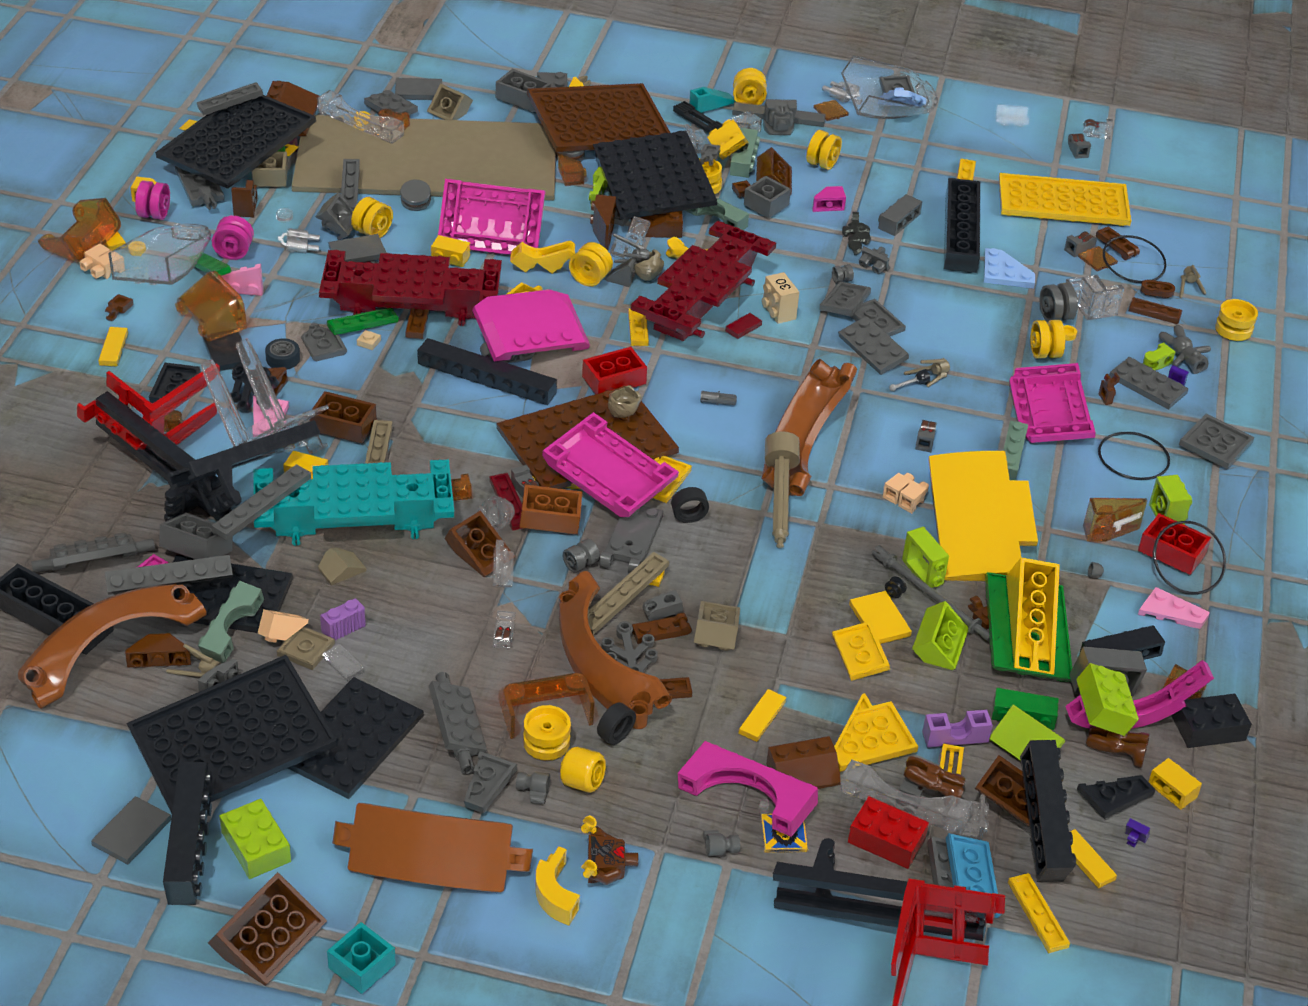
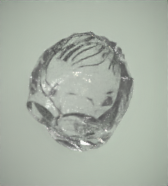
M498 496L486 499L478 507V512L481 510L495 530H500L508 525L515 514V509L511 502ZM488 505L489 510H488V513H487V516H486V512H487L486 506Z

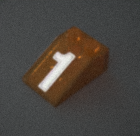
M1090 498L1083 523L1087 541L1106 542L1140 529L1147 498Z

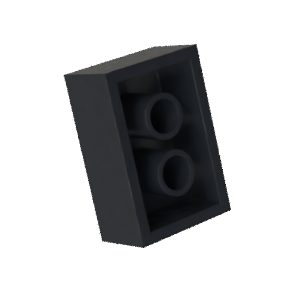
M1235 693L1184 700L1186 706L1172 716L1187 748L1246 741L1252 725Z

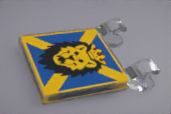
M766 798L760 799L758 808L761 819L764 853L808 852L805 820L792 837L772 829V813H769V800Z

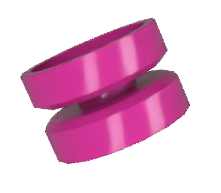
M142 180L137 188L135 200L138 217L149 218L152 216L153 219L164 220L170 206V189L168 184L157 182L154 185L152 181Z
M226 216L217 225L211 240L212 247L223 258L229 260L241 259L249 250L254 237V230L245 219L239 216Z

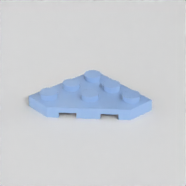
M894 88V90L883 93L882 96L878 97V104L921 107L926 104V98L911 91H905L904 88Z
M985 248L984 283L1034 289V272L1003 250Z

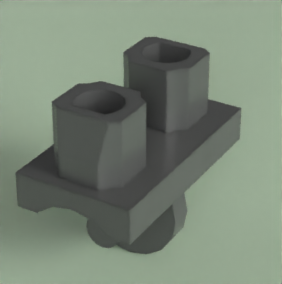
M864 246L861 249L860 266L867 268L869 264H872V270L877 274L882 273L884 270L889 271V258L885 254L884 247L881 246L878 249L873 248L871 250Z

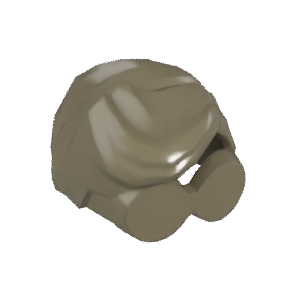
M655 249L652 252L649 251L648 260L639 262L634 266L635 273L642 280H653L663 270L664 261L660 258V252Z
M627 385L609 394L608 409L614 417H629L638 409L642 397L638 391Z

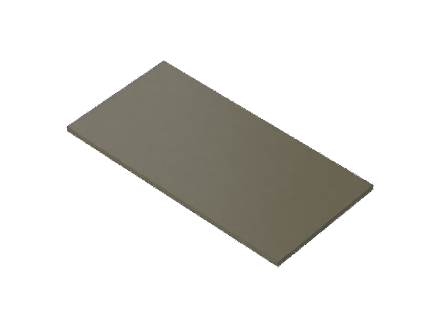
M314 115L316 116V122L310 126L307 136H300L292 181L293 192L341 193L343 159H360L358 194L400 195V189L405 182L417 179L429 185L431 196L443 197L445 179H453L512 188L545 190V200L553 201L556 151L541 123L398 118L396 122H393L391 119H384V117H371L370 123L360 125L355 122V116Z

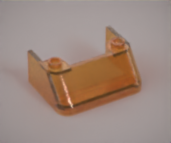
M572 673L503 686L499 690V703L510 739L515 738V714L512 706L579 695L589 726L593 725L594 699L586 677L580 673Z

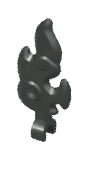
M852 211L851 223L848 224L849 227L843 226L842 234L847 236L849 233H853V235L848 237V246L853 250L854 255H858L862 249L861 243L863 242L865 245L870 243V227L859 222V212Z

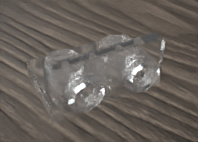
M496 540L494 547L493 586L512 587L514 552L507 551V548H504V540Z

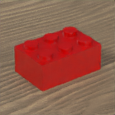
M627 347L583 359L582 377L595 394H600L604 391L618 389L621 386L630 385L634 388L646 384L647 366L632 347Z
M1158 513L1143 532L1138 551L1153 557V547L1157 536L1166 526L1177 521ZM1177 524L1167 529L1160 537L1156 547V559L1191 575L1207 554L1212 537L1184 524Z
M868 796L850 826L848 843L909 869L926 839L929 822Z

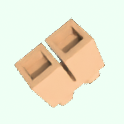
M98 244L84 252L85 258L79 261L81 270L86 272L90 269L91 275L95 279L101 276L108 279L111 272L120 273L124 271L122 257L112 250L110 251L109 248L102 244Z
M898 473L885 483L883 498L895 505L898 504L899 507L912 514L920 502L924 503L929 484L924 481L919 484L916 483L914 476L910 473L904 475Z

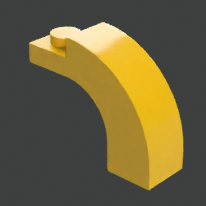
M558 846L555 853L549 855L547 861L540 859L536 868L535 892L539 905L550 917L570 926L579 910L580 895L564 889L556 881L566 864L567 849Z

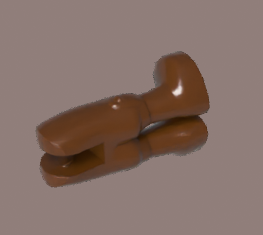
M1091 726L1089 736L1086 739V745L1098 751L1129 754L1133 758L1134 766L1142 768L1150 734L1128 732L1123 736Z
M908 757L904 776L913 783L928 790L941 792L945 795L944 806L949 810H953L963 794L964 788L962 787L965 784V777L960 774L944 771L940 766L921 758Z

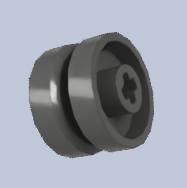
M1071 283L1051 284L1042 287L1040 292V309L1047 322L1050 320L1061 319L1064 321L1075 318L1078 310V300Z

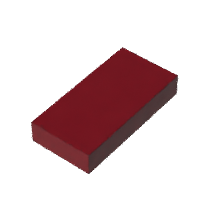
M748 313L727 325L725 331L739 339L762 326V320Z

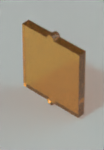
M836 100L816 104L813 107L818 113L826 114L825 119L827 121L849 116V112Z
M1097 246L1087 249V251L1078 254L1080 259L1096 271L1108 269L1103 259V249ZM1105 251L1108 264L1110 266L1117 264L1118 260Z

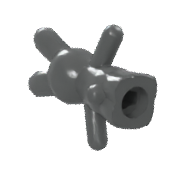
M1180 325L1174 326L1176 338L1166 332L1159 333V339L1172 346L1175 353L1179 355L1172 362V365L1177 367L1185 360L1193 374L1200 373L1208 368V359L1201 353L1210 352V346L1193 347L1192 341L1186 337L1184 329Z

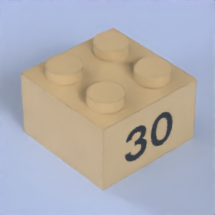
M784 272L766 276L765 284L763 285V307L768 310L770 316L774 318L777 324L796 320L799 290Z

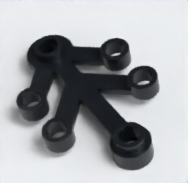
M238 365L232 370V378L235 383L229 398L234 403L239 402L237 407L241 412H247L250 409L248 400L252 392L257 398L256 403L261 409L269 410L273 406V399L268 393H262L258 386H269L271 389H274L279 385V381L275 376L270 377L271 372L267 367L249 370L246 366ZM260 376L262 379L251 380L249 377ZM242 383H244L245 386H244L243 393H242V395H241V393H240L239 391H240V388H241V386H242Z

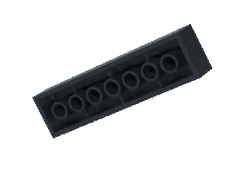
M948 178L945 197L943 269L977 273L980 259V181Z

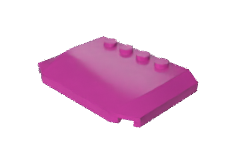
M445 179L438 235L470 242V250L511 255V251L521 242L528 246L539 248L546 191Z
M549 289L490 296L475 305L472 310L494 362L510 360L512 355L572 348V351H577L590 347L588 338L569 295Z
M1078 363L1015 369V374L1009 380V386L1017 422L1028 424L1025 437L1028 441L1036 443L1095 438L1096 432L1093 420L1090 419Z

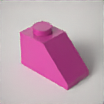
M825 187L814 196L812 211H844L846 195L843 187Z

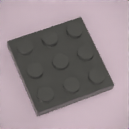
M1205 414L1180 439L1179 445L1228 469L1253 443L1254 437L1209 414Z

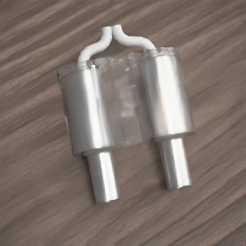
M831 81L830 86L832 88L825 85L822 87V90L828 92L830 97L841 102H848L850 99L859 98V88L843 81L840 83Z
M288 228L287 233L278 236V240L286 246V251L306 253L307 250L319 251L318 245H310L307 242L308 240L319 241L320 235L308 234V230ZM284 236H287L286 243L282 239Z

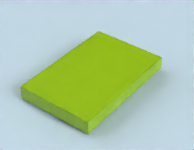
M1012 705L989 739L1019 761H1021L1020 755L1030 740H1056L1057 747L1059 748L1065 743L1064 738L1015 705Z

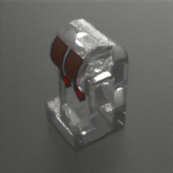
M1087 119L1083 122V133L1085 136L1111 139L1113 119H1106V122Z
M497 610L493 648L510 649L516 626V612Z

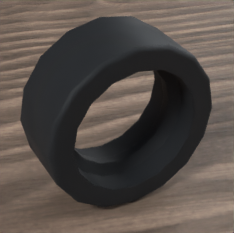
M697 487L683 488L676 492L671 500L675 518L683 523L697 522L704 518L709 510V503L705 492ZM700 501V503L692 509H680V507L686 502Z
M621 702L613 704L601 717L597 726V734L611 745L620 743L634 726L636 721L635 712Z

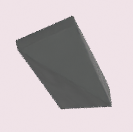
M630 258L612 268L605 277V280L629 287L636 258Z

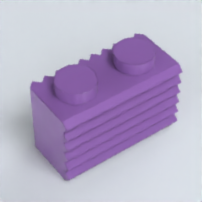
M356 598L348 600L346 603L320 615L322 633L335 640L341 639V637L348 635V633L351 634V632H355L359 628L362 629L366 625L365 607Z

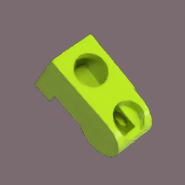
M1163 342L1158 345L1157 350L1145 353L1142 364L1151 367L1155 371L1172 364L1175 351Z

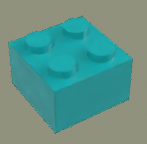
M362 922L327 950L328 968L361 994L396 965L395 947Z

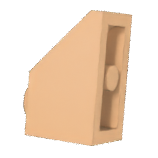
M264 609L258 634L265 636L264 640L277 643V639L286 641L308 624L309 619L295 614Z

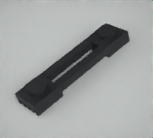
M686 101L673 106L675 113L708 133L715 128L718 130L722 127V123L719 121L715 122L700 113Z

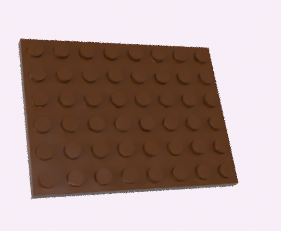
M643 83L527 89V96L556 152L593 150V144L600 142H612L632 137L639 138L647 135L671 133Z
M625 386L496 423L497 430L522 465L529 467L530 474L539 486L563 489L572 486L573 483L547 464L542 456L543 450L593 412L607 421V428L653 460L658 457L661 459L662 456L679 453L678 445L642 401L639 403L636 412L629 417L617 418L610 413L608 409L609 394Z

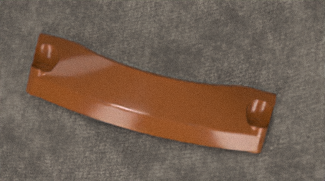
M818 359L812 365L794 394L775 432L793 433L799 437L800 463L795 468L789 470V495L802 496L806 491L812 477L808 471V460L812 446L823 424L852 385L857 368L851 363H843L841 369H838L836 366L830 367L822 359ZM764 464L761 479L773 489L774 467Z
M583 571L569 581V590L562 592L559 597V628L564 651L578 679L605 708L608 709L618 702L625 704L636 714L633 728L643 729L647 726L648 715L652 714L653 704L658 709L665 708L671 703L672 696L659 678L621 664L608 655L597 643L589 627L588 611L600 587L589 571Z
M184 585L150 586L111 596L85 608L57 628L27 659L18 672V678L22 683L26 684L29 690L33 691L31 693L33 700L42 709L63 696L68 676L76 659L83 649L104 630L125 620L148 616L168 618L188 626L206 616V610L197 597L189 593ZM176 588H178L180 591V595L177 599H175L173 595L174 590ZM29 670H33L34 677L28 681L26 674Z

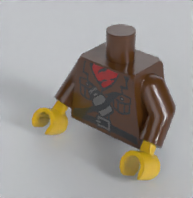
M589 815L583 819L582 832H590L588 837V860L581 866L582 869H585L583 876L588 878V883L600 882L604 885H609L624 878L625 866H638V853H625V841L623 839H617L596 826L597 822L594 817Z

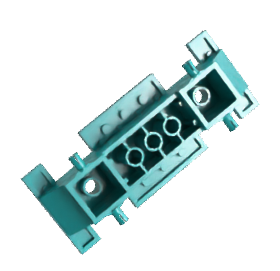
M449 459L430 460V473L392 475L391 462L313 466V479L308 480L255 519L254 528L271 527L276 531V536L292 537V544L296 546V540L297 546L300 545V536L316 534V529L394 525L395 530L411 531V538L414 539L415 534L416 539H418V530L434 528V522L439 518H454ZM273 468L253 469V495L274 481Z

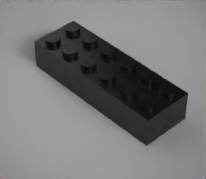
M18 563L0 577V609L49 636L74 615L94 604ZM114 626L109 627L96 636L81 653L87 655L114 631Z
M1030 740L1020 755L1037 882H1063L1076 866V856L1072 853L1071 849L1073 835L1072 832H1069L1068 828L1070 814L1065 807L1067 793L1062 786L1064 772L1059 765L1061 751L1057 747L1056 740Z
M179 762L163 876V885L168 905H196L197 896H201L202 883L199 882V878L204 875L202 856H206L207 842H204V838L209 835L207 816H211L212 804L209 802V798L214 795L212 771H208L207 762Z

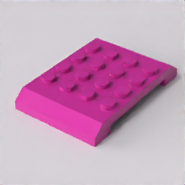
M594 412L545 448L542 454L551 468L619 517H629L674 481L679 474L676 469L666 462L660 465L607 428V421Z

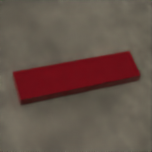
M508 473L489 476V481L512 531L522 529L520 528L522 502Z

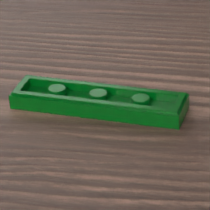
M203 252L188 258L190 265L216 278L231 272L230 265Z
M385 308L327 320V327L333 335L397 323L399 317L392 308Z

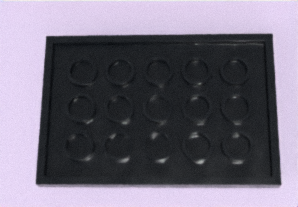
M176 555L173 562L188 561L195 559L186 558L182 555ZM231 563L232 578L182 584L188 589L189 593L194 594L203 604L207 615L193 623L210 625L211 621L216 619L221 605L227 602L232 588L236 587L239 581L262 589L264 601L255 616L241 617L235 620L229 627V629L258 633L263 610L280 611L293 580V574ZM178 588L173 593L175 599L180 595Z
M353 677L321 711L322 716L337 740L338 746L293 765L288 769L350 799L422 719L424 710Z

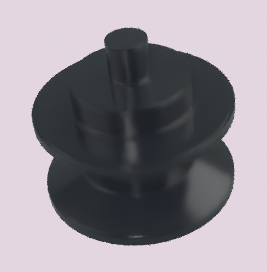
M893 576L890 581L886 582L885 590L891 597L899 598L902 593L906 592L907 586L900 577Z

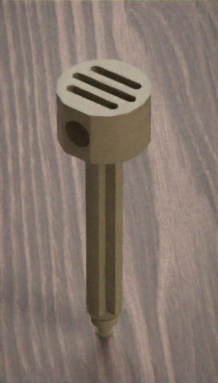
M782 431L774 432L765 438V464L769 467H774L772 536L777 543L776 547L779 549L784 547L783 543L786 542V537L789 535V470L795 468L800 463L799 437L793 433Z

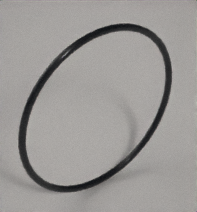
M1122 235L1112 238L1105 244L1103 248V259L1105 264L1115 275L1124 280L1134 283H1142V281L1132 280L1118 274L1108 264L1105 257V250L1109 243L1119 238L1139 239L1149 243L1158 250V252L1161 254L1164 260V269L1158 277L1152 280H1158L1163 276V274L1166 271L1167 263L1164 254L1155 244L1144 238L1133 235Z
M1113 433L1105 437L1098 447V455L1102 463L1115 474L1134 480L1154 479L1157 476L1163 475L1170 466V456L1166 448L1154 438L1141 433ZM1131 434L1142 436L1155 442L1164 450L1168 463L1161 473L1151 477L1128 476L1114 470L1103 460L1101 455L1102 444L1110 437L1116 435Z
M1193 521L1174 522L1166 526L1155 540L1153 547L1154 564L1160 577L1171 588L1181 593L1197 595L1212 590L1222 580L1226 569L1225 550L1219 538L1206 526ZM1185 523L1194 524L1207 530L1217 540L1223 554V569L1219 579L1208 589L1198 592L1179 589L1172 585L1161 573L1156 559V547L1162 534L1172 526Z

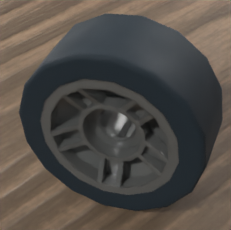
M280 338L266 345V362L271 368L286 367L287 370L295 367L300 362V348L294 340Z

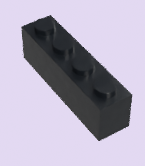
M1152 625L1082 642L1080 652L1083 647L1140 651L1143 659L1146 660L1162 655L1165 640L1155 626Z

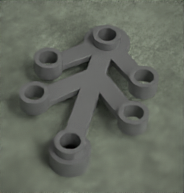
M622 621L617 625L616 635L619 639L623 640L625 650L614 645V640L609 637L602 639L601 648L604 651H609L607 654L616 661H618V656L628 663L626 665L620 662L621 664L645 673L644 670L651 663L656 662L658 652L655 649H648L654 645V636L645 634L642 637V643L633 650L631 641L633 627L629 622ZM645 652V658L637 665L636 660Z

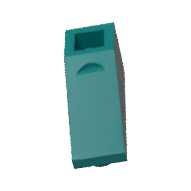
M707 87L690 90L689 104L694 106L700 113L729 106L736 102L727 92Z

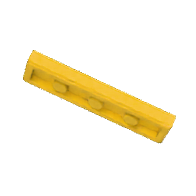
M1026 873L1009 878L1008 884L1047 952L1052 953L1069 948L1070 942L1031 875Z

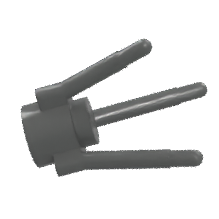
M613 234L614 237L636 248L632 254L623 253V256L636 258L635 263L637 264L649 259V250L643 249V245H638L620 235ZM628 259L614 260V263H623Z

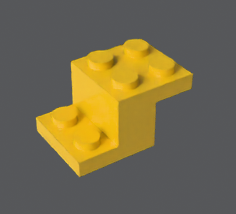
M734 119L725 121L721 128L718 130L717 128L709 132V136H707L712 145H720L719 157L722 160L749 143Z

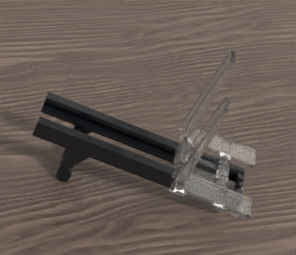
M248 338L241 340L236 346L264 419L246 429L214 361L209 360L201 365L204 377L233 447L188 462L184 465L185 468L165 475L171 490L195 482L207 510L211 516L215 517L221 512L231 509L233 505L237 506L242 502L239 491L233 487L232 469L283 451L285 453L296 449V447L306 446L309 454H314L328 447L327 443L322 444L319 437L321 433L315 420L304 423L329 409L328 405L286 418L258 355ZM217 475L221 485L212 489L211 476Z

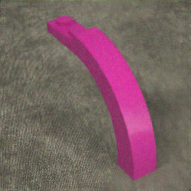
M1202 660L1163 689L1141 699L1133 700L1139 720L1131 729L1155 723L1186 706L1184 700L1214 679L1208 664ZM1081 695L1065 706L1071 722L1088 729L1093 726L1089 724Z

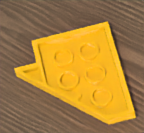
M865 693L861 695L834 746L837 752L840 772L918 751L916 741L892 701L872 706Z

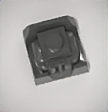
M765 100L763 128L769 135H791L793 133L797 100Z
M339 192L326 201L315 216L317 219L322 220L321 224L325 229L329 228L330 231L339 234L338 240L349 236L353 229L351 218L354 209Z

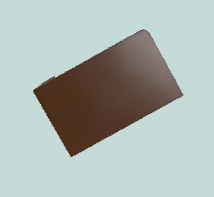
M247 180L245 188L232 187L233 215L254 218L258 201L257 185H254V180Z

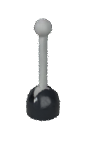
M926 369L920 370L914 379L896 385L891 384L889 389L895 391L896 388L916 381L919 384L929 383L930 374Z

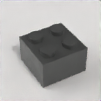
M764 176L745 189L744 205L770 218L789 205L791 189Z

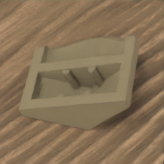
M336 547L330 548L325 552L318 570L330 585H334L366 572V567L354 552Z

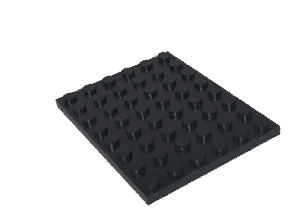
M262 95L256 99H251L204 116L156 151L155 154L156 158L229 189L316 122V116Z
M687 131L662 133L653 136L647 135L639 138L632 137L625 140L593 144V150L610 195L616 196V210L620 220L717 205V198Z
M287 655L127 723L128 729L171 814L179 762H207L208 771H212V783H214V795L209 798V802H213L338 746L334 734Z

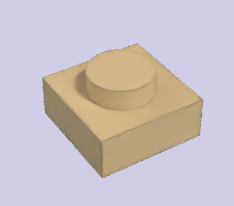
M365 330L357 339V346L373 350L381 341V335Z

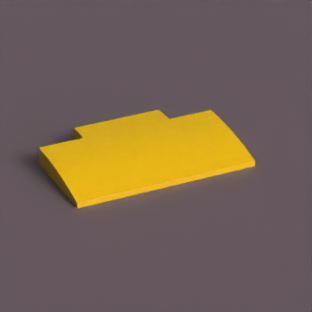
M969 451L929 456L928 461L939 545L949 555L945 580L985 581V574L987 572L1007 575L1021 558L1020 546H1037L1038 544L1029 481L1009 479L1005 451Z

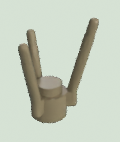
M1195 266L1186 267L1183 271L1184 275H1181L1179 297H1183L1185 281L1190 283L1196 281L1205 295V288L1199 279L1201 276Z
M945 358L921 360V364L932 365L905 371L904 375L918 373V371L923 369L932 370L933 374L939 376L926 385L930 387L940 379L947 377L946 373L949 372L950 365Z
M184 644L183 647L189 650L191 655L201 660L199 664L201 673L167 669L166 672L202 677L221 663Z

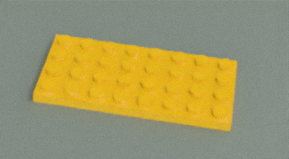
M999 173L1002 215L1102 223L1105 225H1131L1126 184Z

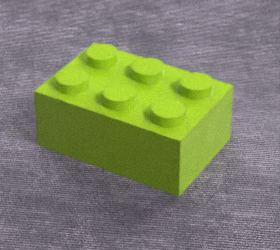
M1089 663L1076 679L1089 724L1125 736L1139 720L1125 674Z
M261 798L219 815L221 833L249 879L291 862L290 844Z

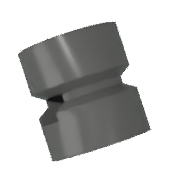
M589 538L563 551L565 565L573 573L586 568L585 565L590 566L600 559L598 547Z

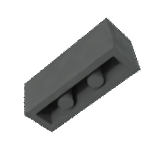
M905 194L896 203L889 206L884 213L880 214L878 229L896 236L920 215L922 201Z

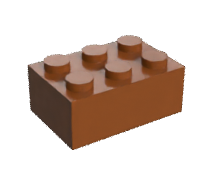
M525 484L520 528L578 535L582 491Z

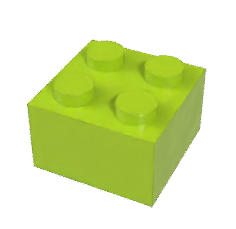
M1178 475L1157 476L1149 502L1155 517L1160 513L1177 522L1186 521L1189 508L1192 505V497L1188 494L1184 482L1181 481Z

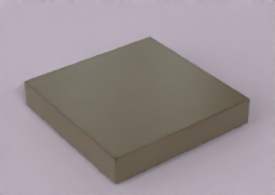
M303 627L277 650V656L287 655L291 662L313 670L333 647L335 639Z

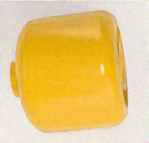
M582 747L569 749L561 762L560 778L562 783L570 788L588 793L596 791L605 776V758L599 752Z

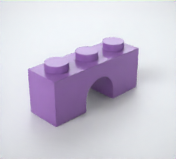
M987 710L967 711L965 718L958 723H949L946 713L927 714L922 732L927 747L943 746V744L989 742L993 725Z

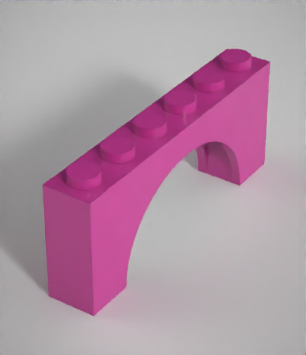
M704 741L678 772V788L695 796H698L703 790L722 783H740L761 790L775 805L772 813V829L791 837L818 804L817 787L707 741Z

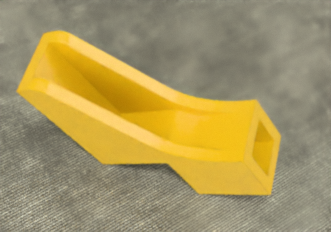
M566 241L543 248H534L521 242L511 251L510 262L525 273L530 268L533 269L538 263L553 274L556 270L561 269L563 264L575 254V243Z

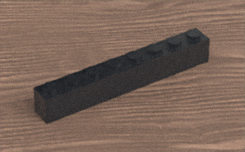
M427 338L417 350L418 364L547 406L557 393V379L502 361L494 362L492 358Z

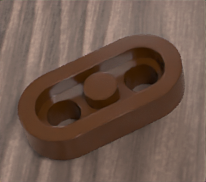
M1144 280L1140 290L1147 296L1153 295L1169 298L1174 295L1175 286L1169 282Z

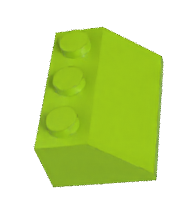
M946 601L928 607L912 649L923 662L954 670L968 633V626Z

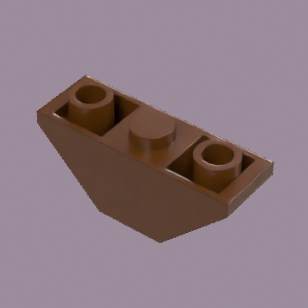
M170 633L147 634L125 650L127 668L191 665V654L189 650L183 647L184 643Z

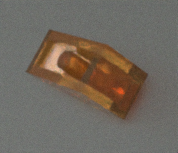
M562 154L558 155V170L564 185L584 184V178H586L587 173L586 168H583L581 162Z

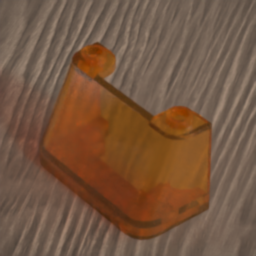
M106 198L86 199L76 203L72 211L77 222L61 237H54L52 234L43 235L38 240L41 247L48 252L79 263V261L85 258L84 252L98 244L104 245L121 227L119 217Z
M215 270L206 273L177 298L175 307L178 313L185 315L189 311L199 321L198 332L200 336H204L208 342L247 329L242 297Z

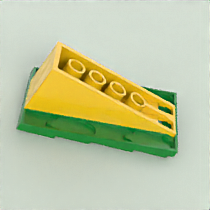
M1021 557L1007 575L990 572L985 574L991 665L993 669L1016 672L1021 675H1033L1039 678H1050L1060 682H1071L1069 674L1072 670V659L1064 588L1062 585H1059L1060 564Z

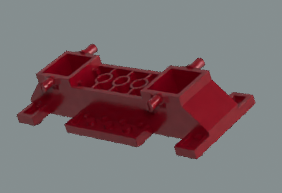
M717 221L709 228V234L719 239L708 250L692 245L658 277L657 284L668 289L656 301L639 296L631 304V310L645 315L646 319L654 324V330L684 341L691 335L703 338L705 331L697 329L701 324V318L713 306L719 307L739 285L745 283L754 286L755 280L748 278V276L752 273V265L757 253L769 256L776 249V242Z
M328 250L319 289V298H331L340 304L341 311L354 312L353 315L376 311V307L429 309L445 311V317L459 318L458 325L461 326L462 322V326H464L466 319L475 318L472 311L475 305L486 297L498 296L502 260L484 259L482 270L475 268H449L450 257L380 253L379 263L346 262V251Z

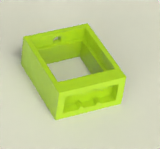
M924 526L908 531L902 561L915 576L931 588L943 585L949 555ZM923 555H924L925 558L929 561V564H928V563L926 562V560L923 558Z

